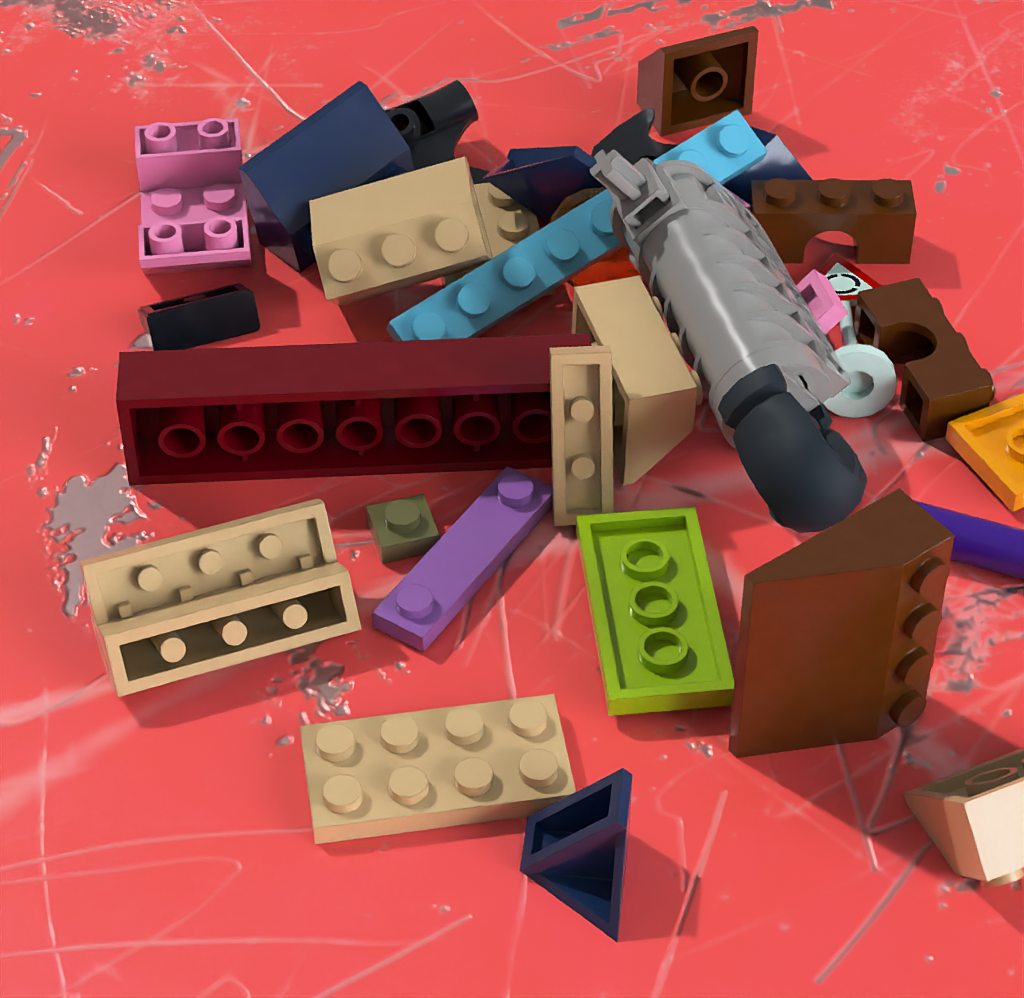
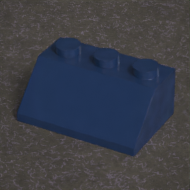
M359 80L241 165L239 171L259 243L301 273L316 262L312 245L310 200L414 171L410 147L367 85Z

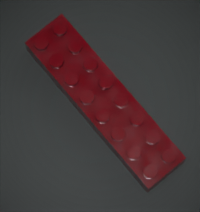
M590 333L119 352L116 405L129 485L504 470L507 466L513 469L552 468L549 348L592 346Z

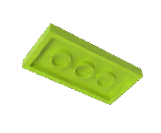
M696 507L576 516V535L608 716L731 706L733 704L735 681Z

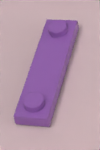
M507 466L372 612L373 627L424 652L553 507L552 486Z

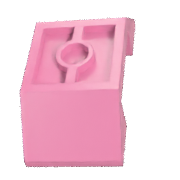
M209 118L195 122H157L151 125L134 126L135 158L141 203V225H138L139 262L143 273L149 275L252 266L246 193L239 167L243 165L239 118Z

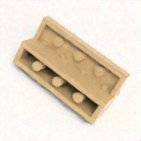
M319 498L79 561L98 647L110 683L118 697L362 630L349 570L337 561L325 504Z

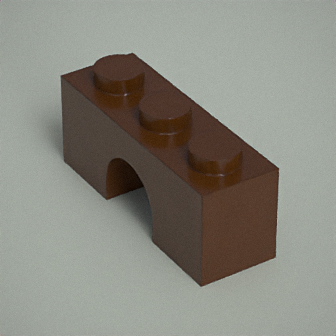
M784 178L751 180L750 212L765 230L784 264H803L807 243L817 234L826 231H841L853 238L856 264H910L917 216L911 180H894L889 178L879 180H841L837 178L825 180H787Z
M919 278L858 292L854 319L856 339L859 344L871 345L883 351L893 364H905L899 406L923 442L945 437L948 422L989 407V403L994 399L995 394L994 383L987 369L981 368L969 351L963 334L955 331L946 318L940 301L930 295Z

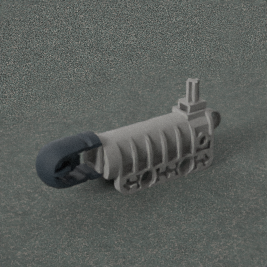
M602 149L594 156L597 163L589 170L590 174L607 188L614 201L611 205L609 216L611 228L619 242L631 251L629 254L630 261L643 280L649 285L652 297L656 296L658 298L669 331L677 334L681 343L684 360L697 372L702 386V393L709 399L710 410L727 442L737 449L749 478L768 505L770 515L781 526L793 529L798 533L821 532L846 519L862 500L867 484V476L857 454L839 432L829 428L832 419L822 403L851 384V380L765 230L755 216L705 169L695 163L684 160H668L656 165L649 158H641L636 164L632 165L616 150L613 149L607 154Z

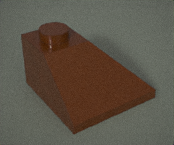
M750 26L662 47L638 62L637 104L641 110L652 108L655 111L653 126L660 136L716 123L737 109L742 116L752 114L758 44L757 28Z

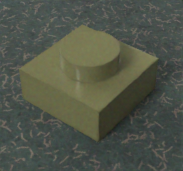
M424 494L366 506L367 524L382 564L425 555L440 539Z

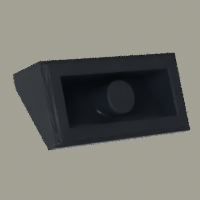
M241 283L141 306L138 309L140 321L153 351L184 350L253 333L260 329L254 293Z

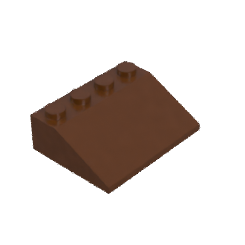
M900 488L744 576L728 750L736 758L875 740L897 726L906 727L912 724L923 713L927 704L926 695L931 668L934 664L933 655L938 627L942 619L941 610L946 582L950 574L949 565L955 535Z

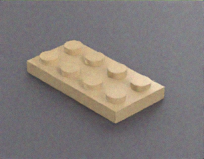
M554 694L300 726L315 844L528 817L576 792Z

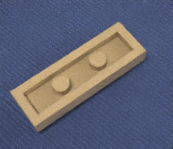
M610 345L549 348L553 520L555 526L576 525V516L614 513L612 352Z

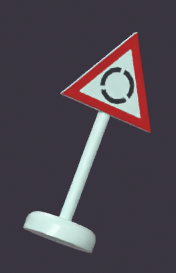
M835 253L818 272L828 278L848 312L839 321L843 347L835 350V353L849 375L851 384L833 398L827 399L823 404L829 411L841 417L860 418L873 415L887 406L894 397L897 379L894 365L883 351L871 345L857 344L851 306H856L859 291L882 285Z

